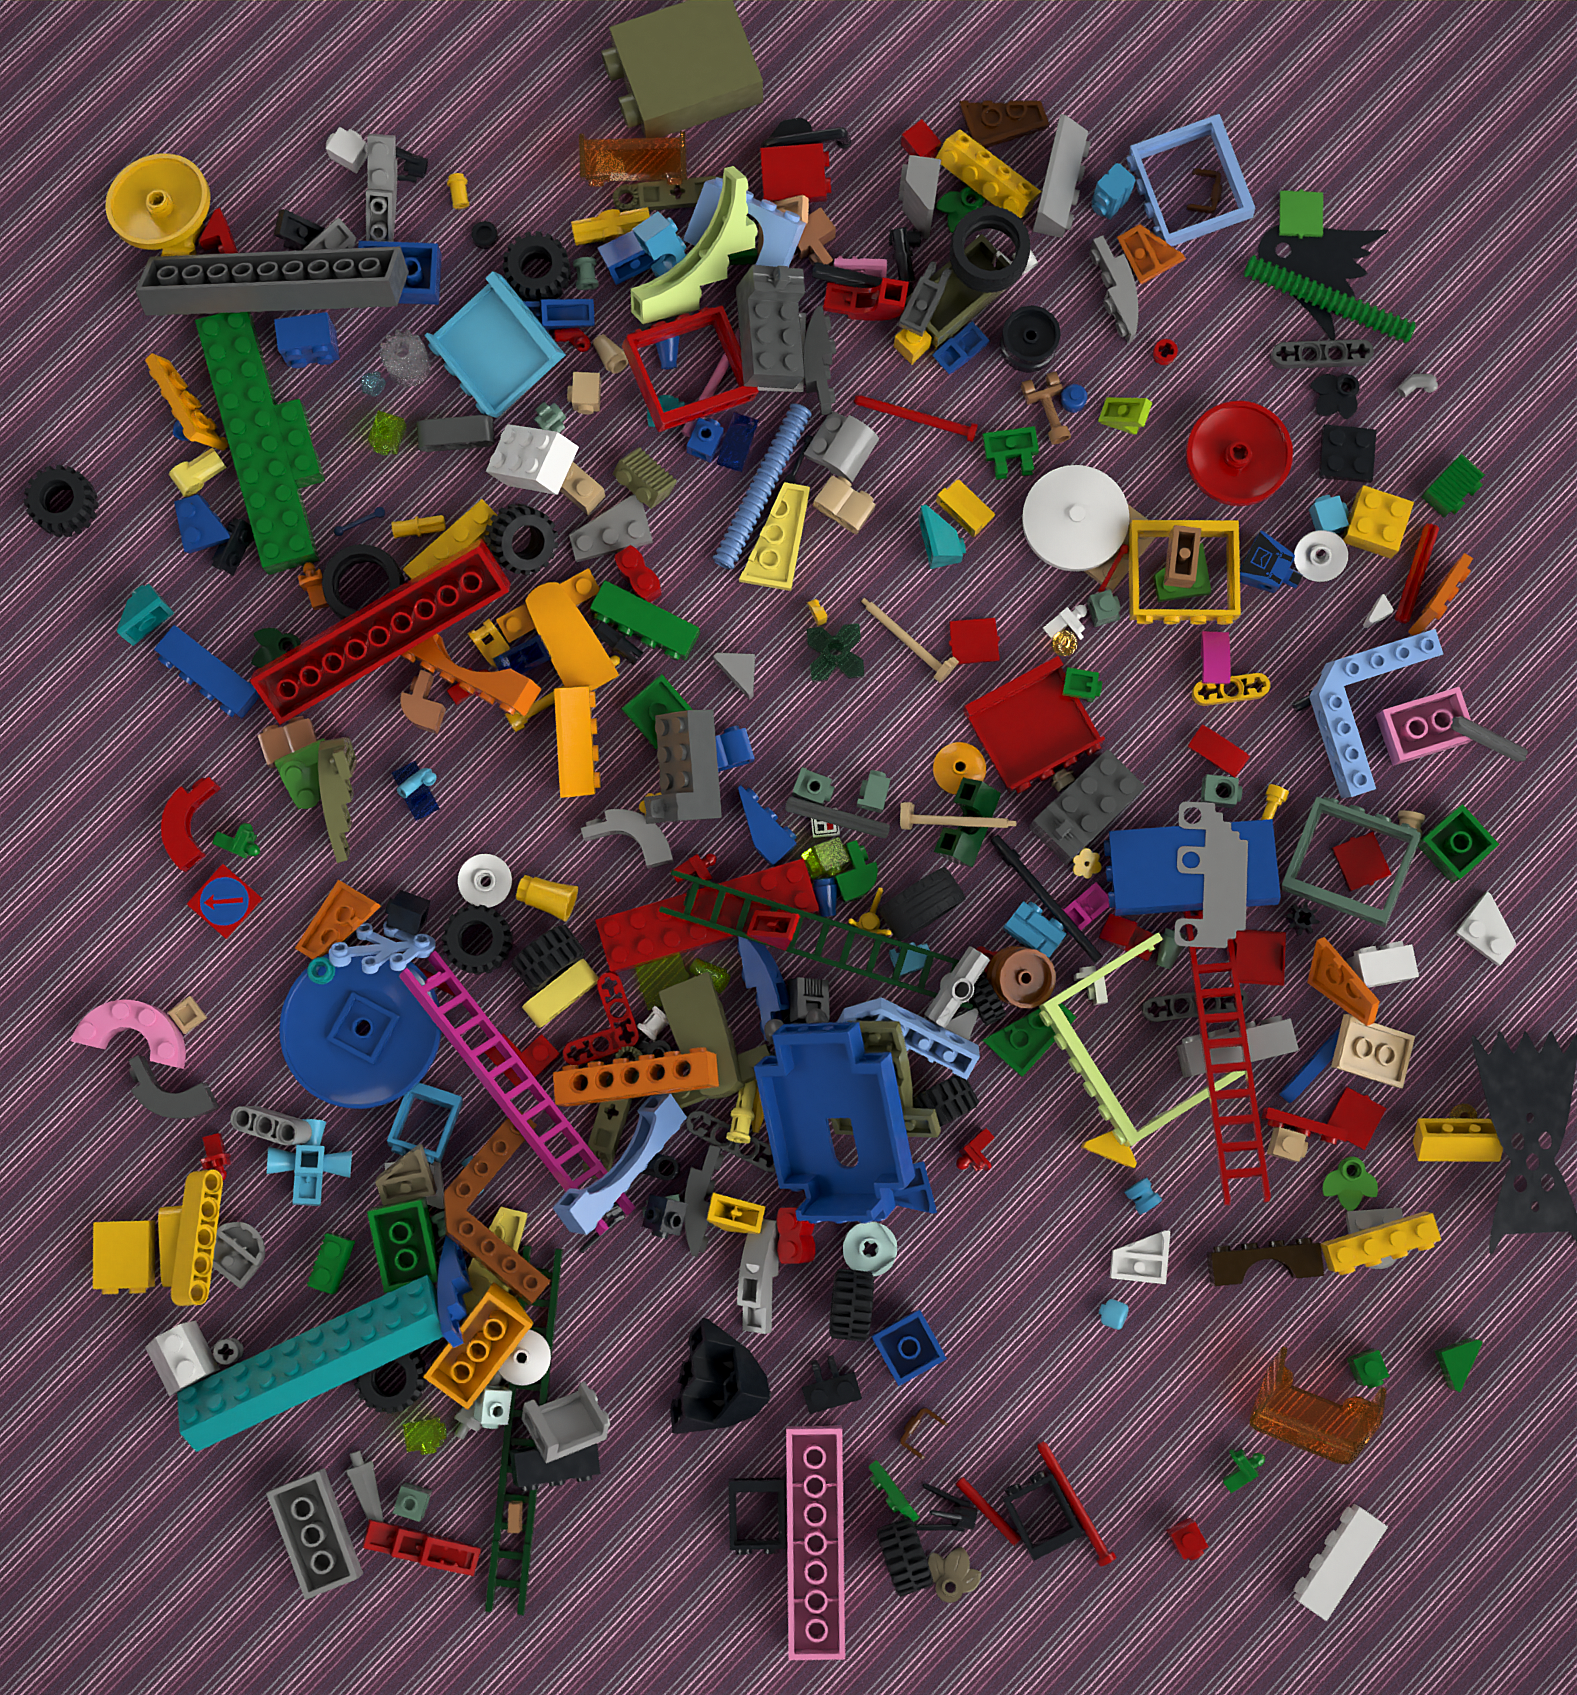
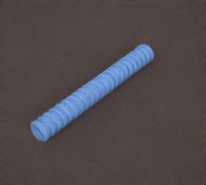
M792 403L790 405L791 410L787 411V418H783V425L779 426L780 432L775 434L776 439H773L771 442L773 446L768 448L769 454H765V461H762L760 464L761 468L757 469L758 475L753 477L754 483L752 482L749 485L751 489L746 491L747 497H743V504H740L738 507L740 511L735 513L736 518L731 520L732 526L727 528L729 532L724 534L725 540L720 542L721 548L716 550L718 554L713 556L714 562L723 568L734 569L735 565L733 563L738 561L737 555H741V547H745V540H749L748 534L753 532L752 526H756V519H759L761 516L759 512L764 510L763 504H767V497H770L772 494L770 490H774V483H777L779 481L778 476L782 475L781 469L786 467L785 461H789V454L793 453L792 447H796V440H799L801 437L799 433L804 431L803 426L807 425V418L812 416L809 409L800 404Z

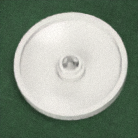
M1063 466L1045 474L1031 488L1023 507V531L1031 549L1047 564L1065 571H1086L1104 564L1119 550L1129 527V508L1120 487L1105 473L1088 466Z

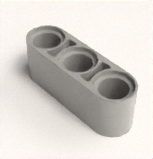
M239 1106L231 1114L230 1121L234 1129L282 1145H303L312 1136L311 1126L305 1120L260 1106Z

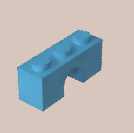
M658 211L632 229L641 248L654 261L661 256L656 263L650 266L656 278L668 272L687 255L684 252L687 249L686 245L675 233L678 231L677 226L670 217L665 218Z

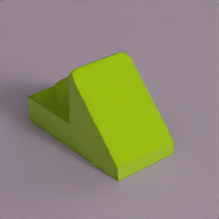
M1106 397L1098 422L1136 435L1139 427H1144L1152 402L1147 398Z

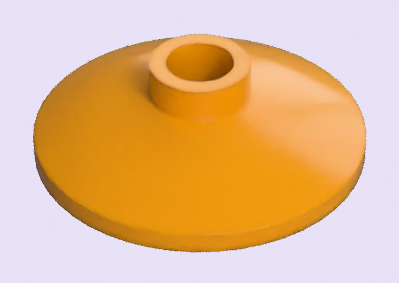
M955 742L943 747L938 752L933 763V775L937 784L944 791L956 795L963 777L984 781L986 762L981 752L968 743ZM963 763L965 770L959 772L956 770L955 765Z

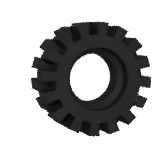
M981 973L974 984V993L969 1001L977 1008L978 1016L982 1022L988 1026L1006 1016V1013L993 987Z

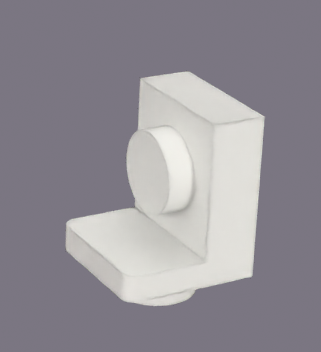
M1096 967L1079 968L1080 973L1074 975V981L1082 980L1096 971ZM1104 976L1087 986L1089 1000L1093 999L1094 1005L1106 1004L1108 1002Z

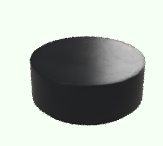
M481 221L472 228V240L478 248L489 249L497 243V229L491 222Z

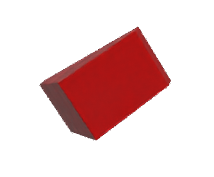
M755 910L746 935L786 951L794 935L800 915L797 913Z

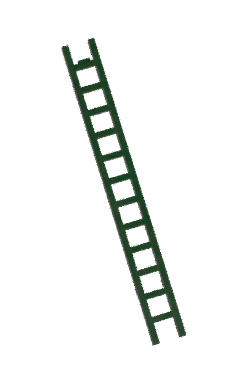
M525 1245L523 1258L530 1263L532 1246ZM555 1249L553 1272H549V1269L536 1268L547 1279L552 1280L550 1300L536 1299L530 1305L549 1307L547 1328L531 1326L529 1329L540 1335H546V1342L551 1352L549 1368L542 1377L541 1383L516 1385L509 1382V1390L512 1391L508 1425H505L485 1612H492L494 1610L496 1586L519 1588L517 1615H524L526 1611L538 1489L530 1490V1495L506 1493L508 1473H512L511 1465H509L511 1445L536 1446L533 1439L512 1437L514 1417H522L523 1410L515 1409L517 1389L540 1391L539 1406L546 1404L548 1400L563 1249ZM518 1296V1302L525 1310L528 1304ZM520 1352L517 1355V1360L519 1362L526 1361L527 1355ZM505 1501L529 1503L527 1524L522 1523L521 1530L526 1532L523 1552L500 1550L502 1529L508 1530V1522L503 1521ZM499 1558L523 1560L521 1580L497 1578Z

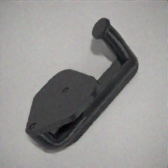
M794 118L781 121L770 137L761 143L760 148L836 141L840 148L846 149L851 145V137L844 127L812 131V126L806 119Z

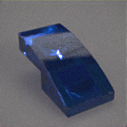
M734 412L722 444L717 465L742 472L758 428V419Z
M415 760L393 771L391 774L397 785L400 786L410 776L418 772L420 768ZM424 783L407 798H404L416 821L440 809L430 787Z

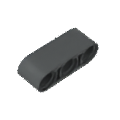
M489 415L427 419L417 422L418 448L423 452L482 448L495 444L493 417Z

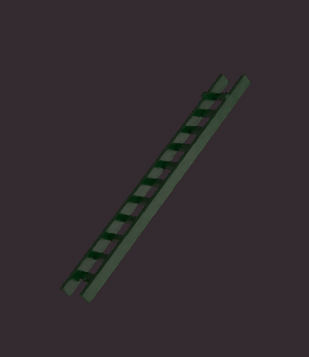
M672 870L670 875L693 882L691 889L688 888L683 903L685 906L684 913L662 906L659 909V912L770 947L774 946L750 938L745 932H742L751 902L755 901L771 906L770 911L773 912L781 909L790 913H797L800 915V918L786 952L933 998L938 993L924 989L933 959L937 958L953 963L950 973H952L960 961ZM700 884L719 890L710 921L690 915ZM726 892L745 898L736 929L716 924ZM804 917L823 923L814 954L794 948ZM830 925L848 930L839 962L821 957ZM855 933L875 939L866 970L846 964ZM882 941L901 947L891 978L872 973ZM908 950L927 955L917 986L898 981ZM962 1002L960 1006L972 1010L974 1004Z

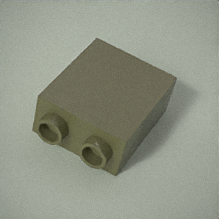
M687 0L609 27L612 47L601 51L602 60L609 80L612 82L623 78L629 93L618 98L627 128L640 125L646 142L763 103V80L733 0Z

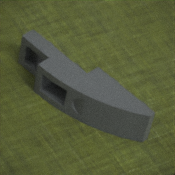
M822 305L816 307L811 317L804 343L803 361L806 394L817 392L821 415L832 414V404L836 403L834 388H828L827 380L831 379L829 365L832 364V354H836L834 338L829 339L828 331L831 330L829 314L824 315Z
M713 1145L709 1147L702 1171L691 1168L685 1193V1203H688L684 1217L685 1231L691 1255L698 1257L699 1252L705 1253L709 1237L705 1236L708 1225L712 1227L714 1225L706 1221L710 1202L704 1200L706 1196H712L716 1181L711 1180L714 1169L720 1171L724 1155L720 1154L721 1148Z

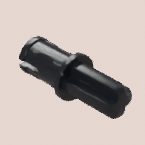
M603 621L594 630L597 637L613 648L612 652H618L632 665L638 659L630 654V652L638 658L644 653L625 638V634L622 636Z

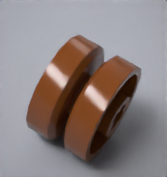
M1009 946L1001 949L993 956L987 969V980L1000 1001L1019 1008L1031 1009L1042 1005L1051 996L1055 988L1056 973L1053 963L1040 951L1023 946Z

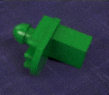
M248 823L240 825L235 838L217 831L212 841V844L244 859L248 855L254 857L260 853L259 846L254 843L257 835L254 834L253 827Z
M1233 1448L1229 1450L1231 1457L1239 1467L1223 1478V1483L1231 1494L1259 1476L1256 1468L1262 1466L1265 1462V1456L1262 1453H1255L1249 1459L1243 1449L1237 1452Z

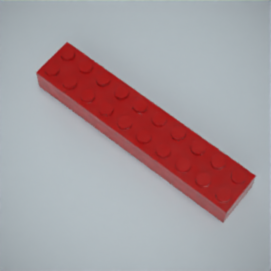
M481 538L254 671L249 681L281 725L508 593L511 583Z

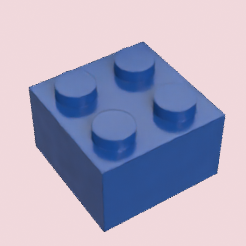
M327 312L274 319L278 351L288 367L304 368L307 364L311 363L328 365L333 363V360H340L336 328Z
M919 1308L871 1334L898 1386L947 1359Z

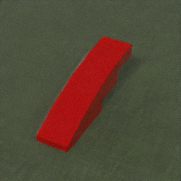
M369 1519L362 1543L363 1549L390 1554L395 1558L419 1562L423 1566L474 1576L481 1548L374 1519Z

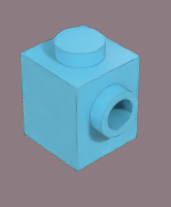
M1330 495L1321 496L1315 499V503L1309 509L1316 531L1326 530L1338 534L1344 532L1349 526L1347 520L1349 517L1348 508L1345 502H1341L1340 496L1332 498Z

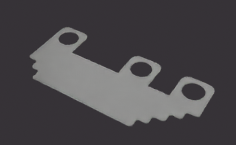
M1182 802L1179 806L1180 827L1184 829L1206 830L1205 847L1182 846L1178 849L1177 869L1179 872L1204 874L1203 919H1178L1175 922L1174 940L1179 946L1226 948L1228 939L1236 938L1237 930L1246 929L1248 841L1239 839V832L1232 831L1231 823L1223 821V813L1215 811L1214 803ZM1195 807L1200 810L1201 819L1199 822L1190 824L1184 819V812L1187 808ZM1187 852L1197 853L1200 858L1199 865L1195 868L1185 867L1182 862L1183 855ZM1185 924L1194 925L1197 929V937L1192 941H1185L1180 936V929Z

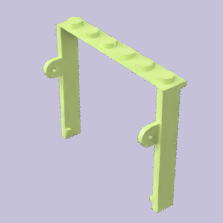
M1159 933L1151 936L1039 1006L1041 1009L1039 1015L1047 1027L1051 1025L1056 1033L1054 1036L1055 1042L1061 1050L1065 1049L1070 1056L1068 1062L1076 1074L1080 1072L1085 1080L1083 1086L1090 1097L1095 1096L1100 1104L1098 1110L1105 1121L1110 1120L1115 1128L1112 1130L1114 1137L1119 1144L1122 1145L1124 1143L1126 1147L1133 1146L1136 1142L1208 1098V1087L1206 1086L1170 1110L1157 1115L1148 1124L1136 1131L1058 1004L1148 949L1149 952L1154 950L1153 945L1163 940ZM1245 1071L1226 1072L1224 1076L1214 1081L1215 1091H1219L1245 1074Z

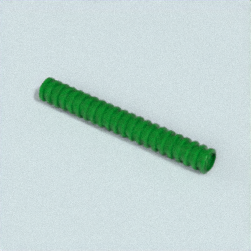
M1256 255L1250 257L1243 273L1245 278L1250 276L1252 281L1257 279L1260 284L1263 282L1267 283V287L1274 286V290L1277 291L1279 288L1282 290L1281 293L1285 294V292H1288L1289 296L1295 295L1298 300L1303 298L1305 303H1308V301L1312 302V306L1317 304L1320 309L1327 308V312L1334 311V315L1338 316V314H1341L1342 318L1348 317L1351 322L1355 320L1358 325L1363 323L1365 328L1372 327V331L1380 330V334L1387 333V337L1391 338L1394 336L1395 340L1401 339L1404 344L1410 341L1416 328V322L1414 321L1410 323L1407 318L1400 319V315L1395 317L1393 312L1386 313L1383 308L1378 310V306L1374 305L1371 307L1369 302L1364 304L1361 299L1358 301L1354 300V296L1347 297L1345 292L1342 295L1339 293L1340 290L1336 289V291H1333L1332 287L1326 288L1323 283L1318 285L1316 280H1313V282L1309 281V277L1301 278V274L1294 275L1292 270L1289 273L1286 271L1287 268L1283 267V269H1280L1279 265L1273 266L1270 261L1265 263L1263 258H1260V260L1256 259Z

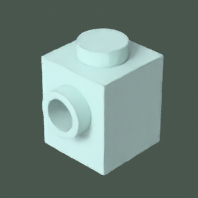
M487 1385L476 1399L474 1419L480 1422L484 1428L497 1429L499 1425H508L512 1391L505 1386Z

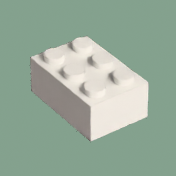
M507 424L501 434L497 448L490 458L486 472L507 486L558 495L579 447L555 431Z

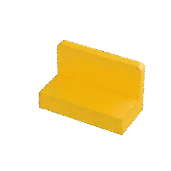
M956 480L948 489L944 488L937 495L936 502L973 538L995 516V513L960 480Z

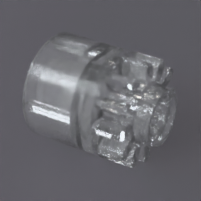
M396 329L393 336L387 334V341L380 344L382 349L380 358L389 377L396 384L404 387H412L422 383L429 375L431 360L419 335L411 334L409 329L405 333H401L399 329Z

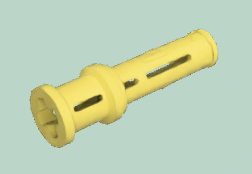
M757 1080L746 1083L738 1092L736 1108H733L730 1115L733 1118L731 1129L726 1136L730 1141L750 1143L749 1130L751 1121L755 1118L752 1108Z

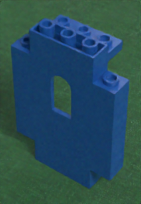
M859 1022L783 1024L772 1034L776 1056H765L754 1066L779 1189H790L791 1191L805 1190L806 1200L795 1210L797 1221H808L809 1223L833 1221L837 1224L847 1221H858L865 1224L872 1221L885 1220L896 1207L893 1191L905 1189L915 1177L891 1052L865 1053ZM828 1118L851 1119L858 1154L857 1165L848 1167L837 1160Z

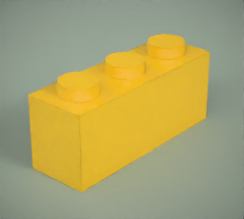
M1418 1118L1413 1145L1418 1161L1500 1162L1503 1147L1491 1119Z

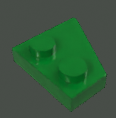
M877 1460L869 1465V1469L874 1474L870 1477L871 1481L879 1491L882 1489L886 1491L889 1497L885 1501L893 1512L900 1511L905 1518L909 1517L913 1522L919 1519L920 1516L911 1507L884 1467Z

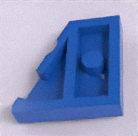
M197 494L174 501L184 552L190 554L229 541L232 533L226 530L218 515L211 511L210 505L203 496Z
M924 1161L913 1164L915 1173L913 1180L905 1189L893 1191L895 1205L932 1214L937 1213Z

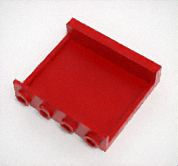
M1059 656L964 706V714L1009 794L1015 790L1017 794L1024 792L1032 787L1030 782L1038 778L1041 781L1050 778L1055 774L1054 769L1062 765L1064 769L1078 762L1077 757L1084 753L1090 756L1102 749L1100 745L1105 741L1104 736L1100 737L1080 699L1062 695L1065 673Z

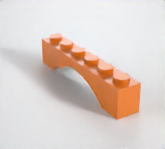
M438 634L400 655L411 663H414L416 660L421 662L420 666L432 674L435 670L440 672L439 676L451 684L456 680L460 683L459 687L470 694L477 691L480 693L479 697L491 705L495 701L500 704L499 708L510 715L517 712L525 717L542 690L530 678L510 668L497 672H477L457 666L445 649L443 638Z

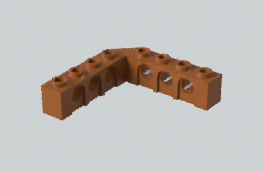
M507 1118L444 1191L445 1235L530 1306L551 1281L467 1211L479 1193L492 1181L501 1167L509 1161L518 1147L526 1141L511 1120ZM531 1119L527 1121L530 1127L535 1130L537 1124Z

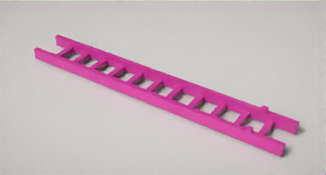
M434 951L428 957V961L438 973L428 978L423 986L420 985L408 968L404 969L399 975L401 980L566 1192L569 1188L579 1189L578 1186L595 1175L598 1179H601L607 1174L608 1171L440 955ZM446 982L456 997L438 1008L427 992ZM462 1003L473 1018L454 1029L444 1016V1013ZM478 1024L489 1040L471 1050L460 1035ZM495 1046L506 1061L488 1072L477 1056ZM512 1067L523 1083L505 1094L493 1078ZM528 1088L539 1104L521 1115L510 1100ZM542 1110H545L556 1126L538 1137L527 1121ZM562 1132L573 1148L555 1159L544 1143ZM578 1153L590 1169L572 1181L561 1165ZM624 1192L616 1200L627 1216L636 1209ZM602 1218L595 1227L599 1235H602L609 1229Z

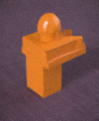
M307 562L303 566L305 576L299 575L297 577L300 587L305 592H308L312 608L318 610L328 606L322 588L323 574L321 569L316 571L315 565Z

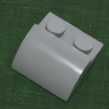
M832 411V414H828L804 455L807 459L828 468L832 474L853 482L877 444L879 437L872 429L850 415L845 417Z

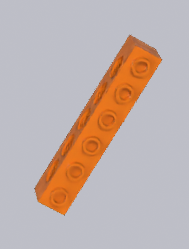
M704 1047L692 1048L689 1054L682 1055L680 1051L665 1052L664 1057L655 1058V1055L638 1056V1061L629 1062V1058L614 1059L613 1064L604 1065V1062L587 1063V1068L579 1069L578 1065L563 1066L562 1071L553 1072L555 1105L570 1107L719 1087L716 1054L708 1052ZM689 1063L691 1071L687 1076H684L683 1068ZM664 1067V1077L659 1080L657 1072L659 1068ZM637 1070L639 1078L637 1082L633 1083L632 1074ZM612 1074L613 1083L608 1087L606 1079L608 1075ZM586 1077L588 1085L582 1090L581 1082Z

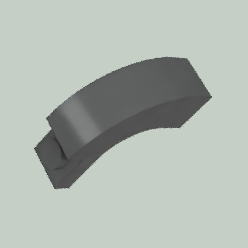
M137 1055L128 1060L131 1065L129 1068L131 1077L136 1083H140L131 1091L136 1099L151 1112L168 1118L193 1119L220 1108L207 1083H200L187 1091L173 1094L159 1085L145 1056Z

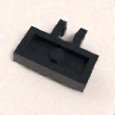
M833 1355L827 1356V1363L833 1375V1378L822 1380L819 1363L817 1360L811 1361L816 1383L802 1386L809 1415L862 1399L855 1372L839 1376Z

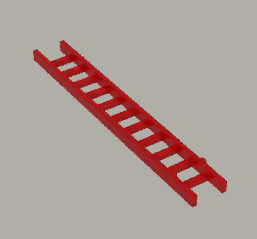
M1183 911L1184 919H1203V911H1198L1197 916H1191L1190 911ZM1185 924L1187 941L1194 940L1193 927L1191 924ZM1228 939L1227 941L1229 962L1198 965L1196 949L1210 947L1188 946L1224 1205H1230L1231 1201L1228 1179L1259 1176L1264 1202H1270L1271 1194L1233 939ZM1230 971L1232 987L1201 989L1199 974ZM1234 996L1236 1012L1204 1013L1202 998ZM1238 1022L1240 1037L1208 1040L1206 1023ZM1241 1046L1243 1062L1211 1063L1210 1049ZM1245 1071L1246 1089L1215 1091L1213 1073ZM1249 1098L1251 1114L1219 1117L1217 1100ZM1253 1124L1255 1141L1222 1142L1220 1126ZM1256 1150L1258 1167L1226 1170L1224 1152Z

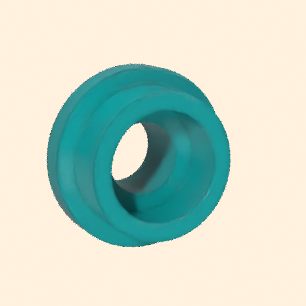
M317 957L310 962L307 973L314 983L326 984L333 979L335 966L330 964L328 958ZM325 966L326 973L319 976L318 969Z

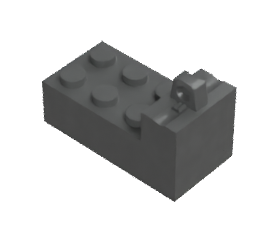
M752 265L737 285L736 295L744 386L794 389L804 378L798 302L805 294L803 269L788 268V266Z
M685 710L655 715L661 795L644 797L646 824L722 818L713 710Z
M1107 749L1054 802L1043 810L1028 828L1067 865L1146 786Z

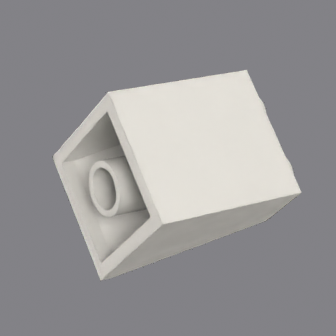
M196 1320L179 1324L155 1337L145 1347L169 1396L220 1370Z

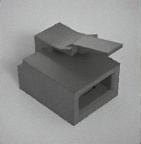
M797 977L787 981L790 1009H788V1024L806 1023L807 1013L817 1008L823 1010L827 1015L828 1022L830 1021L829 980Z

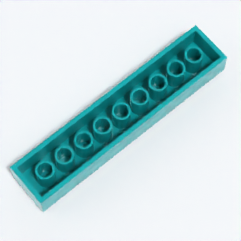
M426 1275L178 1391L179 1433L198 1452L444 1337L441 1333L436 1287Z

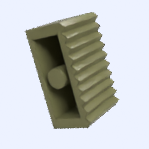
M641 447L636 448L619 460L612 473L621 485L626 486L636 495L640 502L645 503L650 509L667 498L677 483L676 478H673L672 475H669L668 471L661 468L657 461H653V458H650L649 454L642 451Z

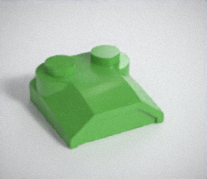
M324 738L275 760L280 777L298 809L312 808L321 799L318 750L320 741H325Z

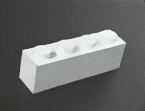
M1355 1504L1351 1508L1347 1507L1340 1517L1342 1523L1336 1531H1331L1325 1540V1545L1327 1546L1321 1555L1319 1553L1315 1555L1309 1565V1568H1311L1306 1578L1302 1577L1294 1588L1296 1593L1293 1597L1326 1621L1388 1528L1384 1523Z

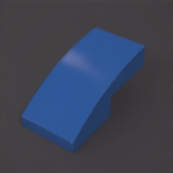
M971 321L954 338L951 337L932 356L950 375L990 343V340Z

